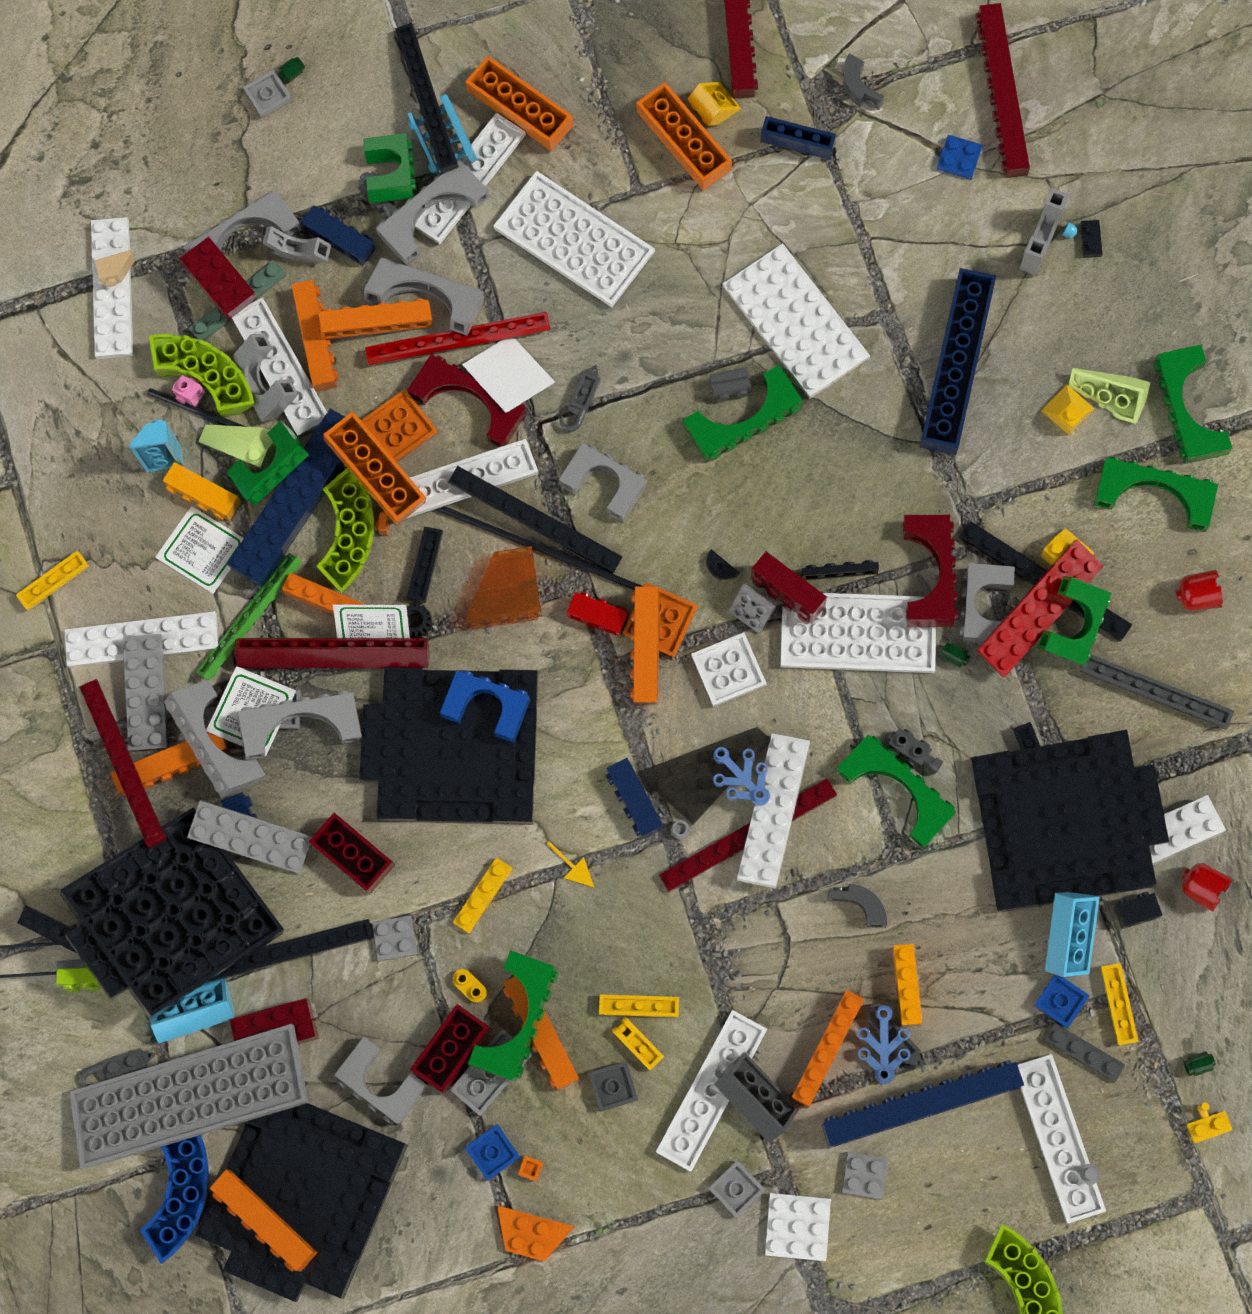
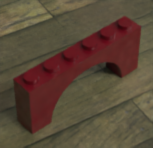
M430 354L407 389L409 395L423 405H426L437 394L446 391H462L475 396L487 407L491 415L490 428L486 434L487 440L499 448L509 443L527 415L524 403L506 413L470 373L462 372V369L455 364H448L439 355L434 356Z
M950 514L904 515L903 540L913 541L924 546L933 555L939 569V581L933 591L920 600L907 602V627H953L954 621L958 620V609H954V603H957V591L953 589V585H956V573H953L956 559L955 556H952V550L955 549V540L951 539V533H954V522L950 521Z

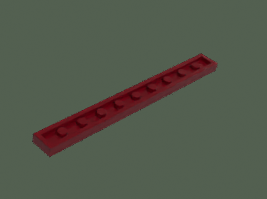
M95 679L80 686L79 688L146 845L151 848L167 840L101 685Z
M828 778L798 795L792 822L837 796ZM750 823L659 874L667 891H673L744 850Z

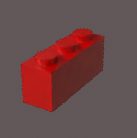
M580 592V594L574 593L566 612L567 618L617 637H621L629 614L624 607L608 605L607 601L592 599L589 594Z

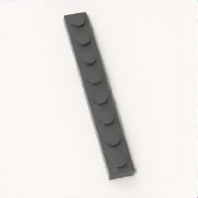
M1090 655L1089 660L1086 661L1085 666L1082 665L1080 673L1225 730L1228 729L1234 710L1094 655Z

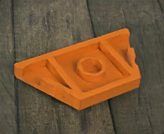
M498 1206L505 1251L545 1262L574 1227Z

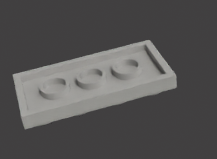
M502 1028L487 1047L503 1045L512 1040L513 1037ZM530 1052V1055H529L528 1059H527V1060L524 1059V1062H523L522 1067L525 1065V1063H526V1062L531 1058V1056L533 1055L531 1052ZM471 1065L450 1090L479 1116H482L511 1080Z

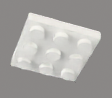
M744 632L691 653V657L713 707L767 686Z
M770 1193L765 1255L826 1261L831 1199Z

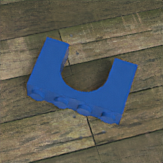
M462 670V672L456 671L440 712L441 717L460 724L467 704L473 697L479 694L494 695L501 701L503 706L502 714L494 733L496 737L514 743L530 703V697L527 695V692L520 689L516 691L511 690L508 685L498 683V685L491 683L490 679L483 676L480 678L474 677L473 673Z

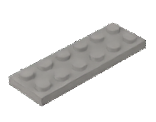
M162 634L123 637L128 750L167 749Z
M200 800L187 838L300 874L310 845L308 841L312 836Z

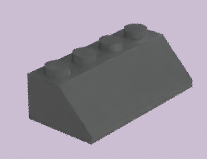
M745 1052L714 1083L719 1091L769 1143L786 1131L799 1111V1108Z

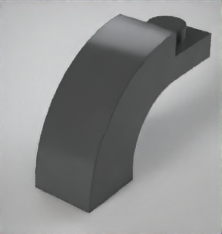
M849 53L843 70V86L846 94L859 107L863 102H866L869 107L880 110L883 105L884 96L867 87L862 82L860 75L864 69V61Z
M849 883L848 891H844V888L834 887L833 890H829L828 901L851 902L858 905L866 916V927H887V916L881 901L867 888Z

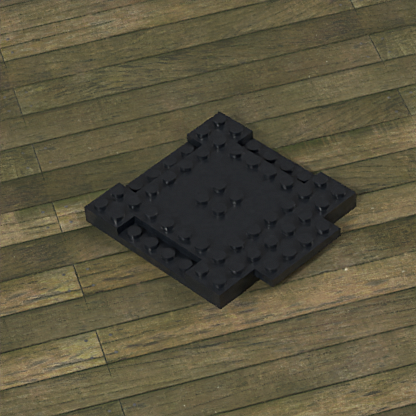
M384 667L382 705L363 704L359 773L360 781L378 782L376 819L384 822L533 825L538 670L499 669V671H469L473 673L474 677L480 678L483 676L490 679L491 683L497 685L498 683L508 685L511 690L516 691L520 689L527 692V695L530 697V703L513 743L496 737L494 733L503 709L501 701L494 695L479 694L473 697L467 704L460 724L441 717L442 706L455 673L458 670Z
M1127 729L1088 736V738L971 757L995 901L999 913L1053 904L1055 893L1071 892L1104 896L1157 887L1150 846L1169 843L1155 764L1134 767Z
M194 807L162 826L167 840L149 848L143 838L60 890V896L81 924L65 934L68 942L110 1000L128 989L150 1021L184 1000L186 995L247 955H252L281 936L284 928L226 850L187 838L196 813Z
M309 1103L245 1121L247 1123L227 1166V1170L232 1171L300 1235L317 1254L301 1272L296 1270L292 1272L284 1265L286 1261L281 1256L278 1258L270 1251L271 1246L267 1243H261L255 1237L257 1233L252 1228L250 1230L245 1228L241 1224L242 1219L238 1215L233 1216L226 1209L228 1207L223 1201L220 1203L213 1197L208 1204L195 1236L231 1251L224 1266V1272L293 1302H298L305 1284L344 1299L408 1144Z

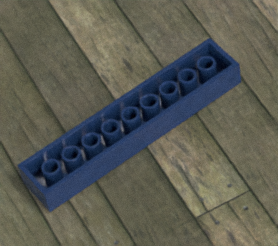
M963 268L959 269L920 448L957 455L996 275Z
M331 408L328 410L304 447L309 456L281 481L227 563L231 570L261 588L272 575L324 496L323 488L336 478L344 465L324 441L323 434L345 418V416Z
M1010 1060L996 1065L997 1068L995 1069L988 1066L979 1069L976 1075H972V1072L960 1075L957 1081H953V1078L941 1081L939 1083L940 1086L935 1088L931 1084L920 1089L921 1092L916 1094L912 1090L903 1093L901 1098L897 1100L894 1096L884 1099L882 1104L876 1106V1103L865 1105L862 1107L863 1110L859 1112L856 1109L843 1113L844 1116L840 1118L837 1115L827 1117L821 1126L828 1148L1019 1089L1024 1086V1082L1017 1062L1011 1063Z

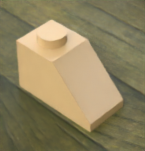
M130 250L95 260L99 279L104 287H112L123 281L135 262V258Z

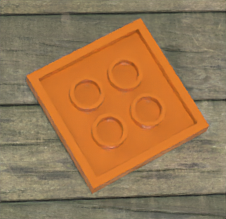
M405 389L361 420L396 462H399L438 434V430Z
M648 582L644 585V587H657ZM661 588L659 651L675 658L698 605ZM631 616L622 633L631 638V630H635V622L631 621Z

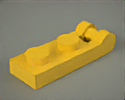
M625 1017L621 1020L622 1023L618 1027L615 1026L611 1031L651 1071L664 1056ZM629 1029L631 1033L625 1037L623 1032Z

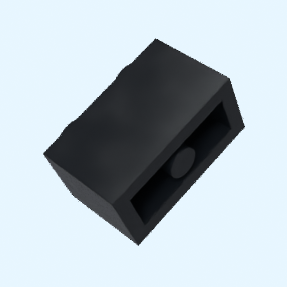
M1148 891L1138 894L1136 899L1130 900L1129 897L1118 900L1119 904L1114 906L1121 929L1152 921L1163 916L1155 893L1149 894Z

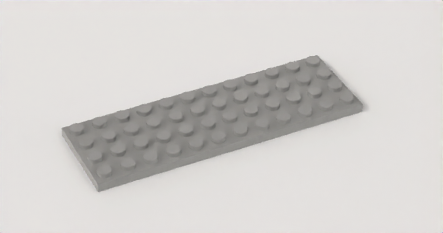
M292 1024L69 1091L80 1169L83 1170L308 1103L295 1028Z

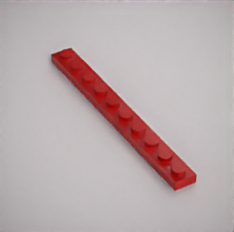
M547 312L475 325L471 327L468 335L450 330L368 346L365 349L368 365H374L551 329Z

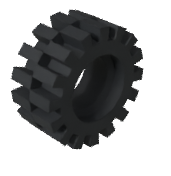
M409 603L410 606L406 605L407 617L419 615L422 618V622L418 627L412 628L409 626V635L412 638H423L422 636L424 634L426 636L428 630H431V615L424 605L420 606L419 603H416V605Z

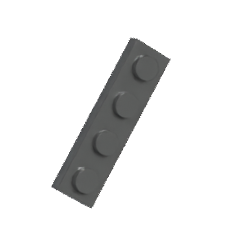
M1053 1023L1044 1039L1045 1042L1113 1082H1116L1125 1066L1124 1063L1056 1023Z

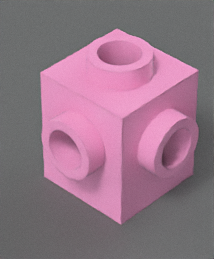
M184 375L174 383L172 389L176 395V400L182 404L187 402L194 407L205 393L195 378L191 376L187 378Z

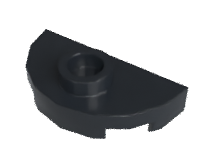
M712 549L709 551L706 563L708 571L713 577L719 580H728L740 575L739 571Z

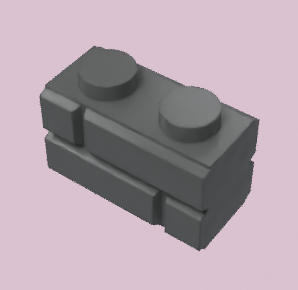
M746 367L710 374L709 380L714 400L724 402L729 400V397L737 396V398H743L748 393H751V385Z

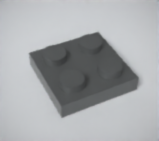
M627 1061L589 1072L600 1112L638 1101Z

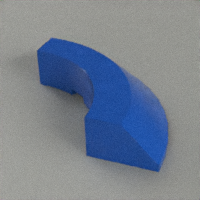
M201 1135L161 1147L169 1172L165 1199L153 1218L140 1229L161 1264L173 1256L185 1243L198 1223L203 1211L209 1183V1167Z

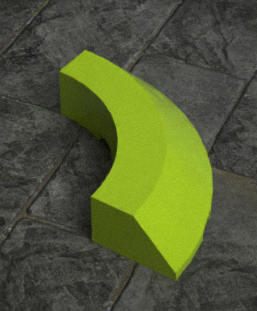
M149 335L153 366L159 377H181L184 375L187 378L190 376L195 378L201 386L211 393L216 403L217 411L222 417L239 415L255 405L246 378L237 365L224 352L206 341L190 338L187 335Z
M348 468L323 488L336 514V531L332 547H330L326 556L317 565L319 572L341 594L352 584L365 565L374 535V513L370 495Z
M1001 1224L987 1250L983 1262L996 1270L1007 1282L1015 1297L1018 1313L1063 1314L1060 1293L1047 1264L1025 1238L1011 1228Z

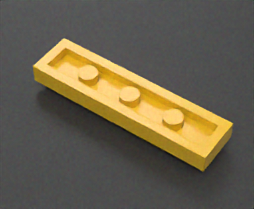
M77 550L17 593L16 596L25 609L29 611L90 566Z
M496 857L453 921V924L470 934L513 868Z
M1121 963L1101 966L1100 970L1117 1046L1137 1043L1139 1041Z
M600 994L599 1015L679 1018V997Z

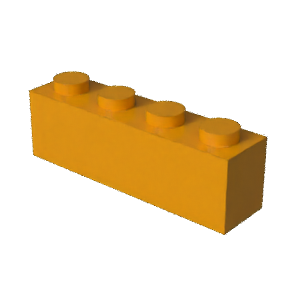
M175 462L163 479L166 490L173 494H176V492L181 494V497L187 502L191 503L194 501L198 503L197 506L204 511L209 509L214 512V516L221 520L225 518L230 521L241 504L237 495Z
M914 944L894 945L892 953L900 1028L921 1026L922 1015Z

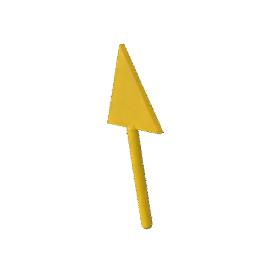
M547 842V845L572 868L564 879L595 888L584 857L574 866L551 842Z

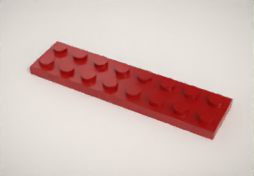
M1078 539L1074 540L976 651L1001 677H1006L1040 639L1043 631H1047L1073 601L1057 594L1063 576L1073 577L1089 583L1103 568V565Z

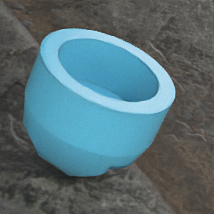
M1068 222L1063 229L1062 236L1073 238L1077 234V228L1074 224Z

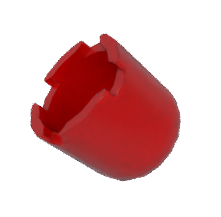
M1217 570L1184 576L1180 580L1179 589L1175 590L1177 601H1181L1182 606L1189 611L1222 608L1221 586H1217L1216 578H1219Z
M1198 863L1191 869L1186 868L1181 876L1184 879L1182 884L1184 894L1212 912L1221 901L1218 898L1221 891L1226 893L1232 882L1229 876L1204 863Z

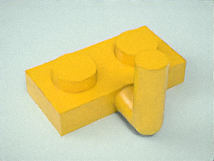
M1206 1102L1199 1104L1197 1109L1201 1119L1186 1124L1193 1144L1233 1130L1226 1112L1222 1111L1209 1116L1207 1112L1210 1108L1209 1104Z

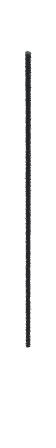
M152 388L148 390V395L224 426L247 427L197 406L194 407L187 402L182 404L176 398ZM343 465L340 472L342 473L347 467ZM446 506L434 509L634 591L635 587H644Z

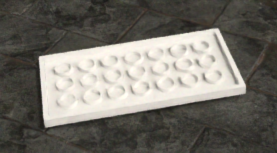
M538 171L534 173L493 226L496 231L610 307L614 306L655 252V248Z
M783 243L723 283L724 289L809 399L870 358L869 353Z
M823 593L827 596L826 606L812 624L804 623L797 617V613L793 610L788 611L782 606L780 667L935 673L936 627H907V602L924 598L922 596Z

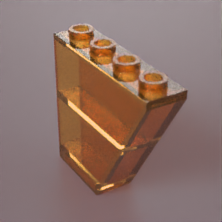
M532 546L494 552L466 615L465 623L467 628L479 629L483 625L499 626L503 622L514 624L523 619L534 621L538 617H542Z

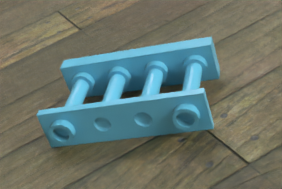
M447 94L441 96L440 99L443 103L440 105L441 113L448 114L449 119L445 122L447 130L451 128L456 131L453 134L454 136L450 138L451 144L461 143L463 146L460 148L461 151L455 153L456 159L468 157L471 163L477 161V156ZM411 112L408 113L410 118L408 124L412 131H416L430 162L428 168L432 175L436 174L437 176L441 174L438 162L436 163L432 156L435 154L433 147L429 148L426 140L430 139L428 132L422 134L419 127L425 124L424 118L422 116L415 119Z

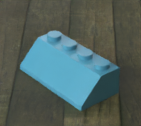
M154 420L152 423H147L129 444L130 449L146 472L170 469L174 462L183 466L181 445L166 421Z
M1071 892L1055 893L1046 957V972L1061 977L1089 974L1099 896Z
M226 979L203 984L186 995L184 1000L150 1021V1026L158 1044L183 1035H189L192 1032L208 1029L220 1023H226L229 1019L235 1018Z

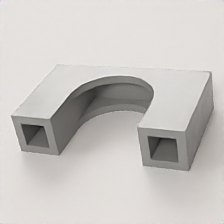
M1051 188L1034 235L1031 236L1019 270L1037 276L1064 211L1069 194Z
M264 333L249 335L230 358L246 378L255 403L253 407L262 422L276 420L298 395L290 379L276 380L268 390L262 385L259 372L260 365L273 349Z
M582 443L559 479L560 486L576 495L590 474L597 471H606L613 474L619 481V489L608 505L607 513L624 523L647 487L646 477L639 472H632L624 463L618 464L613 461L614 459L610 455L605 453L603 455L597 452L598 450L590 444L587 446Z
M968 563L967 569H963V580H966V587H962L961 598L965 599L964 606H961L960 617H964L963 624H960L959 628L962 642L983 643L1002 622L987 620L980 616L975 609L974 598L985 589L1012 590L1015 567Z
M363 1037L334 1076L338 1078L336 1082L345 1089L347 1086L353 1089L352 1094L360 1101L363 1098L369 1102L368 1107L376 1113L379 1110L384 1113L385 1116L383 1118L391 1125L394 1123L400 1125L428 1088V1085L410 1073L399 1089L392 1095L386 1097L373 1095L367 1088L365 1077L369 1066L382 1050Z

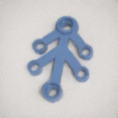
M717 748L714 751V760L718 764H725L737 778L716 774L713 781L717 787H722L723 785L745 786L749 791H737L736 788H729L726 791L727 798L731 801L736 799L751 800L755 805L763 806L770 799V793L765 788V775L768 772V768L762 762L756 765V773L758 774L756 786L751 781L752 761L755 758L754 751L751 749H746L743 752V759L745 760L743 772L730 759L729 751L726 748ZM724 752L725 755L720 757L718 756V753ZM747 753H751L752 757L747 758L745 757V755ZM764 767L765 770L763 772H760L758 768ZM722 778L723 781L721 783H717L716 779ZM735 792L736 795L731 797L729 796V793ZM758 793H762L764 796L762 798H758L756 795Z
M881 1005L876 1010V1016L880 1020V1043L870 1034L868 1028L862 1027L858 1031V1037L866 1040L880 1055L879 1063L870 1055L871 1052L868 1048L863 1047L858 1051V1057L870 1064L875 1070L876 1080L881 1084L892 1082L895 1077L894 1070L911 1056L909 1049L902 1048L898 1052V1056L889 1064V1055L903 1041L909 1039L911 1033L909 1029L901 1028L898 1035L889 1043L888 1020L891 1019L893 1011L888 1005ZM881 1010L887 1011V1017L880 1015ZM861 1030L867 1031V1037L861 1036ZM901 1031H907L908 1036L903 1038ZM862 1050H866L868 1052L867 1057L861 1056ZM902 1051H906L908 1053L907 1058H903L901 1056ZM882 1071L888 1072L887 1078L881 1076Z

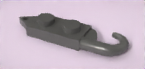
M594 365L586 372L583 371L570 401L569 409L571 413L577 416L574 424L567 426L564 423V417H560V426L565 431L572 432L579 429L588 412L601 381V378L598 376L597 365Z
M872 1003L865 1010V1019L880 1036V1023L872 1017V1011L875 1008H879L882 1004ZM888 1020L889 1043L898 1035L900 1030L899 1026L892 1020ZM901 1031V1036L906 1038L907 1035ZM910 1038L903 1041L893 1051L898 1056V1052L902 1048L909 1049L911 1056L903 1062L906 1065L910 1064L923 1068L920 1056L921 1050ZM902 1051L901 1056L903 1058H907L908 1053L906 1051Z
M141 1048L90 1066L80 1074V1085L82 1087L88 1086L86 1078L94 1073H98L99 1077L105 1081L147 1068L146 1065L156 1053L143 1051Z

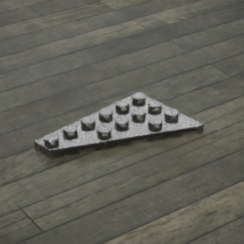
M758 727L642 770L637 776L694 825L729 787L728 785L717 787L713 781L714 776L722 774L724 777L737 778L725 764H718L714 760V751L719 747L726 748L729 751L730 759L744 771V750H753L756 758L770 743V738ZM724 752L718 753V756L720 757L725 755ZM747 753L745 757L751 758L752 754ZM722 778L716 779L717 783H721L723 781Z

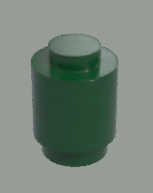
M298 57L291 58L278 68L280 71L278 75L284 82L290 83L303 73L305 66Z
M948 642L940 656L944 657L945 661L959 668L962 665L966 666L971 657L968 655V650Z
M1206 1051L1187 1057V1060L1183 1061L1188 1076H1198L1213 1071V1066L1216 1065L1213 1055L1208 1054Z

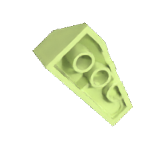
M1073 368L1069 386L1084 397L1098 403V406L1102 409L1105 408L1113 413V416L1136 424L1146 402L1151 382L1133 377Z
M205 425L199 439L200 443L264 469L268 467L276 447L267 434L270 430L260 427Z

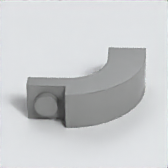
M272 226L266 228L263 245L273 249L272 253L289 260L304 263L327 262L331 249V244L318 237L299 239L291 237Z

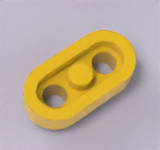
M460 969L454 973V985L471 1002L481 1003L486 999V988L468 970ZM466 976L465 982H459V977ZM475 989L480 990V994L478 996L473 995V991Z

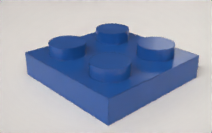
M947 135L937 170L972 180L983 145Z
M1054 975L1034 1004V1007L1068 1029L1090 995L1064 977Z
M498 1124L465 1147L487 1181L521 1158Z

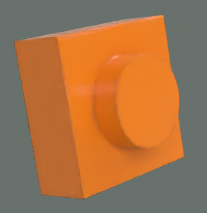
M379 512V518H376L375 523L376 530L379 531L381 536H388L389 517L385 512Z
M524 1156L518 1175L537 1182L544 1162Z

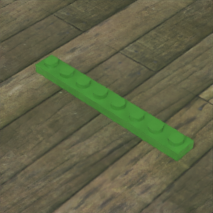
M290 553L287 554L218 642V646L211 651L197 669L196 673L209 681L216 675L218 668L227 661L229 654L236 647L237 639L243 638L251 630L257 618L262 616L264 609L275 599L279 590L283 588L289 574H293L298 570L302 561L297 556Z

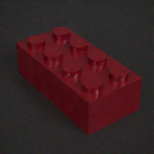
M209 236L179 258L182 266L228 321L257 299L253 289Z
M767 551L763 553L751 568L752 583L760 589L761 587L765 589L768 596L772 599L781 601L785 609L788 611L793 610L797 613V617L804 623L812 624L825 608L826 595Z
M335 812L308 841L311 846L369 895L395 866L392 860Z
M307 998L229 1019L234 1041L289 1024L294 1025L298 1045L319 1039L311 1003Z
M456 1004L410 1070L445 1094L471 1058L475 1045L479 1046L491 1028Z

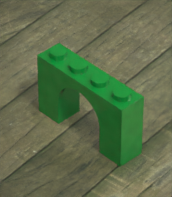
M407 133L364 138V153L367 164L393 162L400 165L397 170L390 174L366 177L370 203L414 198L413 190H416V183L412 177H415L414 166H411V164H414L413 153L409 152L413 151L412 141L407 138Z
M282 421L278 422L267 433L276 446V455L272 463L265 470L254 473L250 466L239 459L227 471L242 496L254 506L309 456V453L294 432Z
M1063 576L1057 594L1076 601L1082 607L1085 616L1083 627L1076 635L1069 638L1044 630L1037 649L1085 666L1086 661L1090 658L1092 645L1097 639L1099 626L1103 623L1104 612L1110 604L1111 592L1073 577Z

